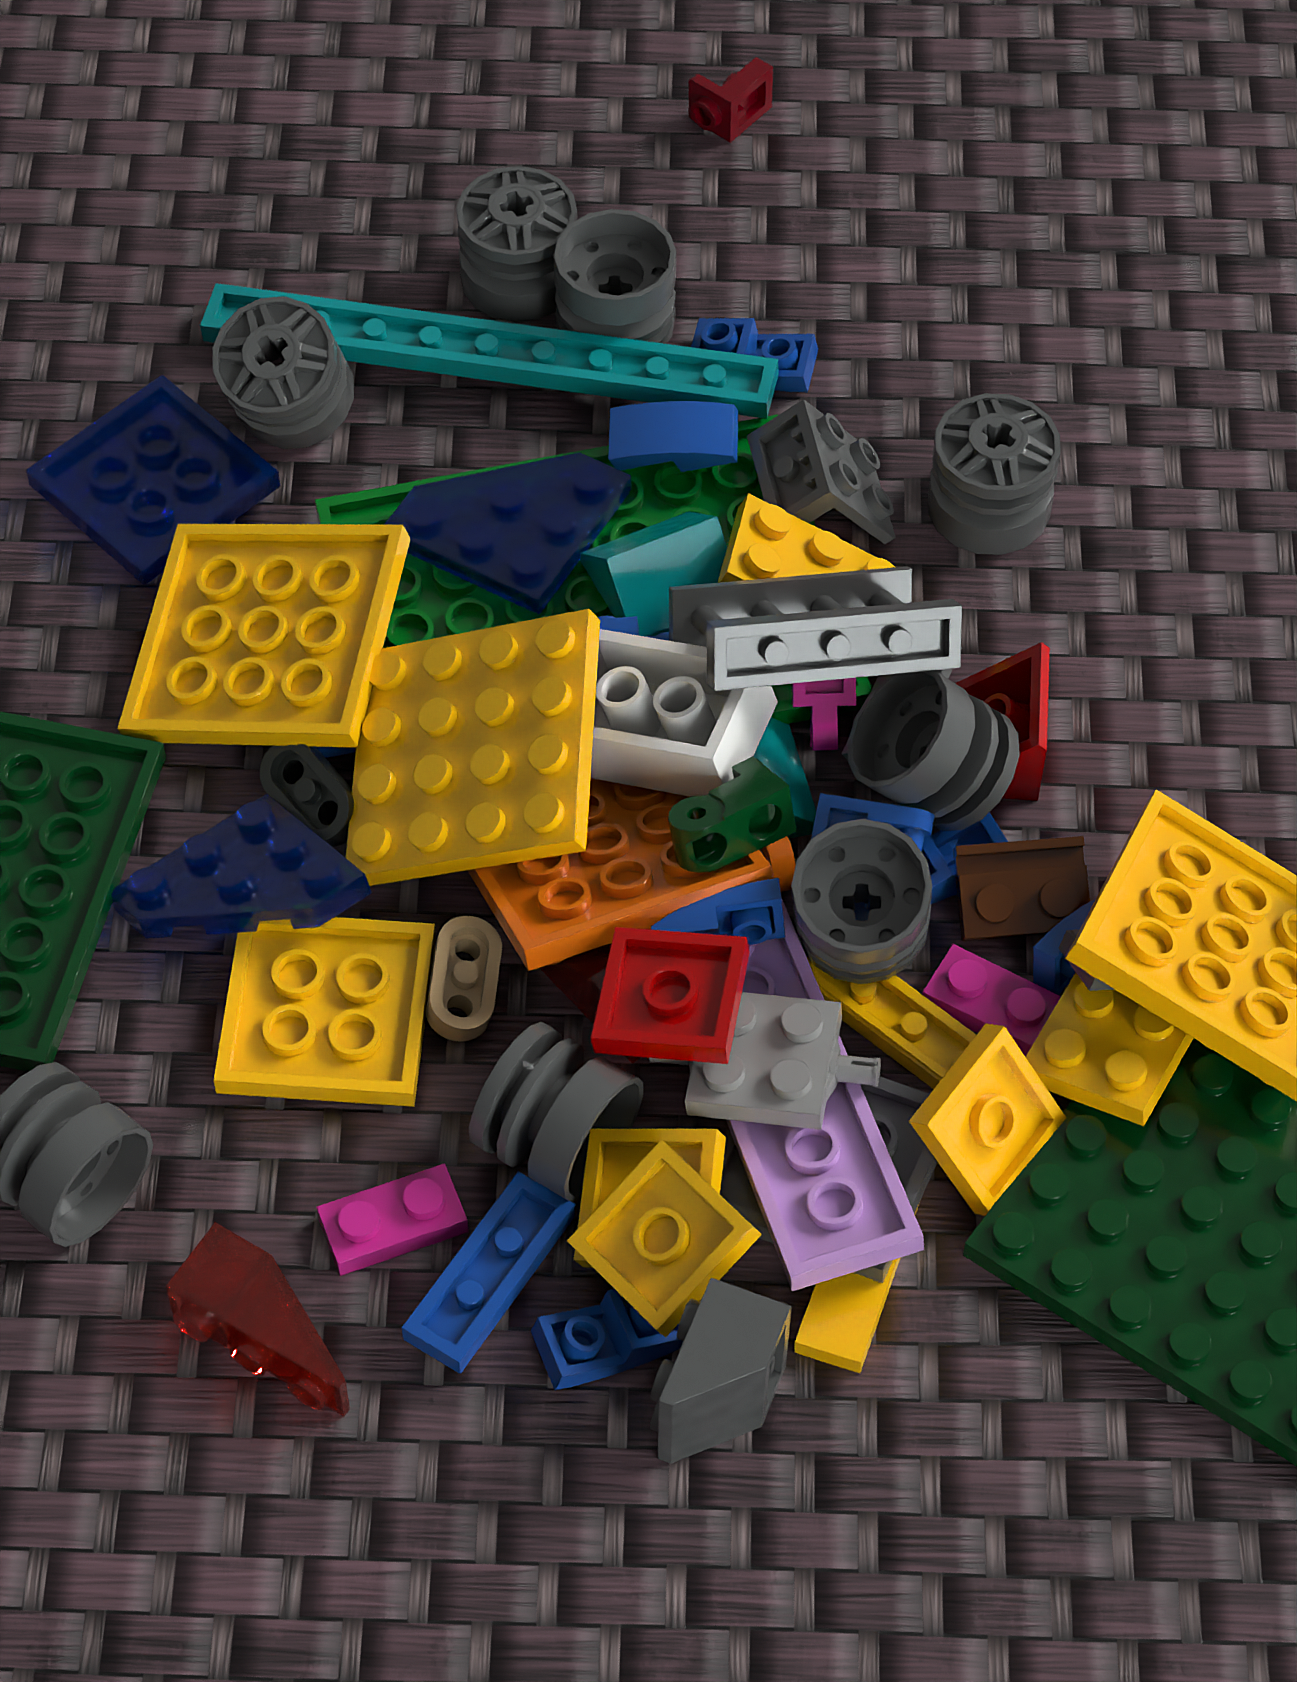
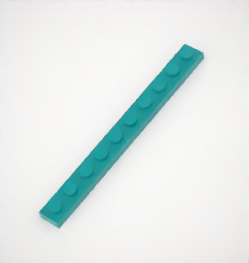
M219 283L215 284L200 324L203 341L215 343L221 326L239 308L260 298L285 296L307 303L324 317L346 361L649 403L700 401L733 404L738 409V415L767 419L779 375L778 359Z

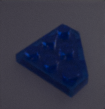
M580 452L414 486L384 525H404L410 537L408 554L539 615L579 562L580 553L588 550L631 492V475Z
M265 794L256 801L241 806L235 814L204 833L189 838L181 847L152 865L134 872L129 879L114 888L111 897L115 911L148 939L171 937L173 927L203 925L207 935L257 931L259 921L290 919L293 929L320 927L372 894L365 873L268 794Z

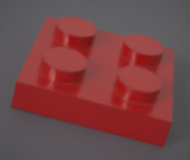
M615 927L591 1034L594 1053L728 1064L750 954L747 937Z

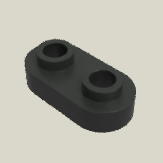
M306 744L271 746L265 753L260 765V781L265 792L305 838L325 846H338L347 842L349 821L354 810V799L350 785L316 747H309ZM303 767V776L296 782L297 772ZM338 807L336 818L331 824V815Z

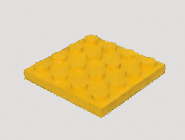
M178 524L119 721L118 731L121 735L161 743L265 746L306 744L309 747L357 748L373 684L369 681L373 660L380 654L381 648L384 645L410 543V537L404 525Z
M590 609L381 648L380 654L373 660L369 680L373 684L355 754L352 786L354 810L349 821L344 878L356 888L586 851L600 620Z
M1155 790L1137 819L1065 959L1143 1006L1149 1012L1161 1017L1195 1038L1207 1048L1216 1051L1242 1067L1267 1085L1276 1088L1297 1101V875L1160 791Z

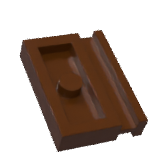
M1084 836L955 846L953 848V858L956 864V889L961 941L1046 935L1068 915L1089 903L1087 865L1084 862L1083 846H1085Z

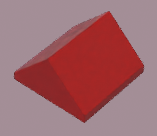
M1042 642L956 683L965 689L969 695L982 700L991 708L1010 718L1018 732L1020 756L1013 780L1002 797L1004 799L1038 801L1047 752L1050 648Z

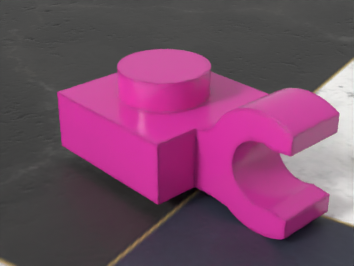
M856 678L791 684L792 706L810 707V747H812V750H838L837 706H856Z

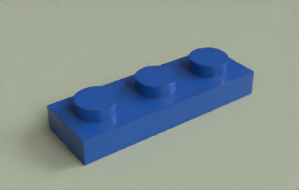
M518 1171L402 1326L403 1340L461 1374L575 1218V1204Z

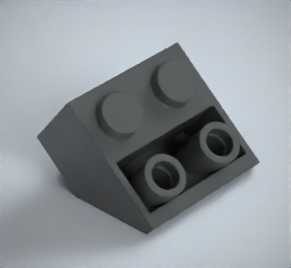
M710 1278L701 1302L692 1298L688 1301L677 1330V1339L683 1341L675 1362L667 1359L662 1362L651 1392V1400L657 1402L651 1419L650 1429L658 1432L659 1460L672 1464L762 1427L786 1368L791 1306Z

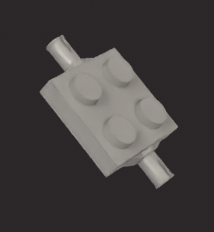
M742 992L728 1064L649 1058L650 1063L660 1062L689 1066L690 1078L685 1097L687 1115L818 1130L822 1129L826 1102L835 1090L837 1083L847 1082L877 1087L881 1067L880 1058L841 1055L838 1042L842 1021L841 1002Z

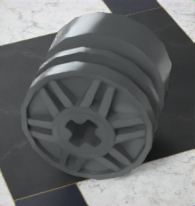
M523 166L498 168L475 178L462 191L456 207L457 232L460 245V278L463 293L475 308L497 319L520 322L541 319L556 312L555 296L557 289L554 282V254L557 239L570 223L577 220L574 194L561 179L544 170Z
M609 209L588 213L570 223L557 239L554 254V282L557 289L555 296V322L557 329L667 344L673 335L676 300L674 290L676 280V249L671 235L656 220L638 212Z
M285 296L260 298L239 308L221 326L213 346V373L223 394L234 408L244 427L258 440L281 449L307 448L330 437L345 421L354 400V376L324 317L310 305ZM280 358L283 363L275 367L272 362Z
M989 393L963 399L944 413L935 429L933 467L930 473L928 491V514L937 532L954 546L976 554L1003 555L1024 549L1042 535L1051 516L1054 482L1057 478V466L1061 454L1060 433L1048 414L1033 402L1010 394Z
M935 670L898 673L885 678L865 700L855 717L848 740V764L858 781L901 806L918 808L933 813L935 815L933 826L942 831L963 830L982 820L1000 802L1013 780L1020 756L1019 735L1010 718L991 708L982 700L969 695L965 689Z
M867 819L836 823L811 839L797 859L791 886L793 919L796 933L805 954L812 964L834 979L857 984L887 980L910 966L926 942L932 899V881L928 862L913 839L888 823ZM864 902L868 904V920H855V903Z
M539 1022L529 1026L512 1042L484 1083L471 1116L469 1141L489 1154L497 1152V1158L512 1168L524 1163L529 1158L528 1177L564 1199L574 1202L582 1197L590 1129H631L643 1098V1081L602 1056L591 1059L584 1065L583 1046L571 1038L562 1040V1035L557 1030L543 1022Z
M57 1062L39 1065L19 1077L0 1095V1200L13 1206L18 1205L22 1217L56 1244L67 1247L85 1241L100 1231L118 1214L138 1188L150 1163L153 1150L151 1134L120 1108L108 1102L101 1103L99 1092L81 1082L79 1076L67 1067Z

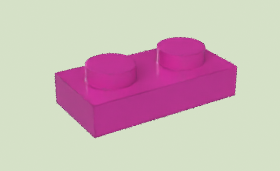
M952 944L922 993L923 996L976 1033H979L986 1023L1005 1026L1025 1057L1061 996L955 944Z
M445 1163L316 1207L318 1220L340 1276L469 1232L468 1219Z

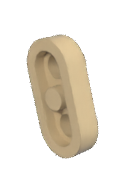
M460 916L451 919L441 928L434 946L425 1014L432 1029L440 1036L452 1041H469L480 1036L487 1028L494 1011L502 942L496 929L481 918ZM466 952L475 961L461 960L456 953ZM448 1008H460L467 1014V1017L455 1016L448 1011Z

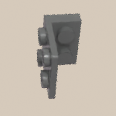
M803 399L747 435L765 502L777 505L787 513L807 523L835 508L884 544L896 538L890 516L894 513L893 505L887 493L881 487L876 472L880 468L879 458L868 441L864 438L857 440L846 432L835 416L830 413L824 415Z

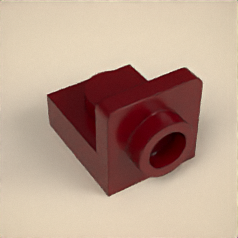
M755 57L739 72L730 74L722 86L717 85L700 74H695L688 81V115L690 119L695 121L702 129L711 131L731 143L772 108L773 66Z

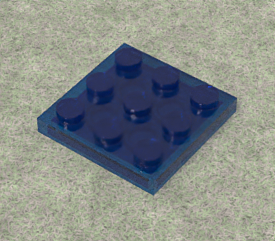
M164 375L159 376L26 469L29 485L144 586L164 572L178 524H230L281 487L279 471Z

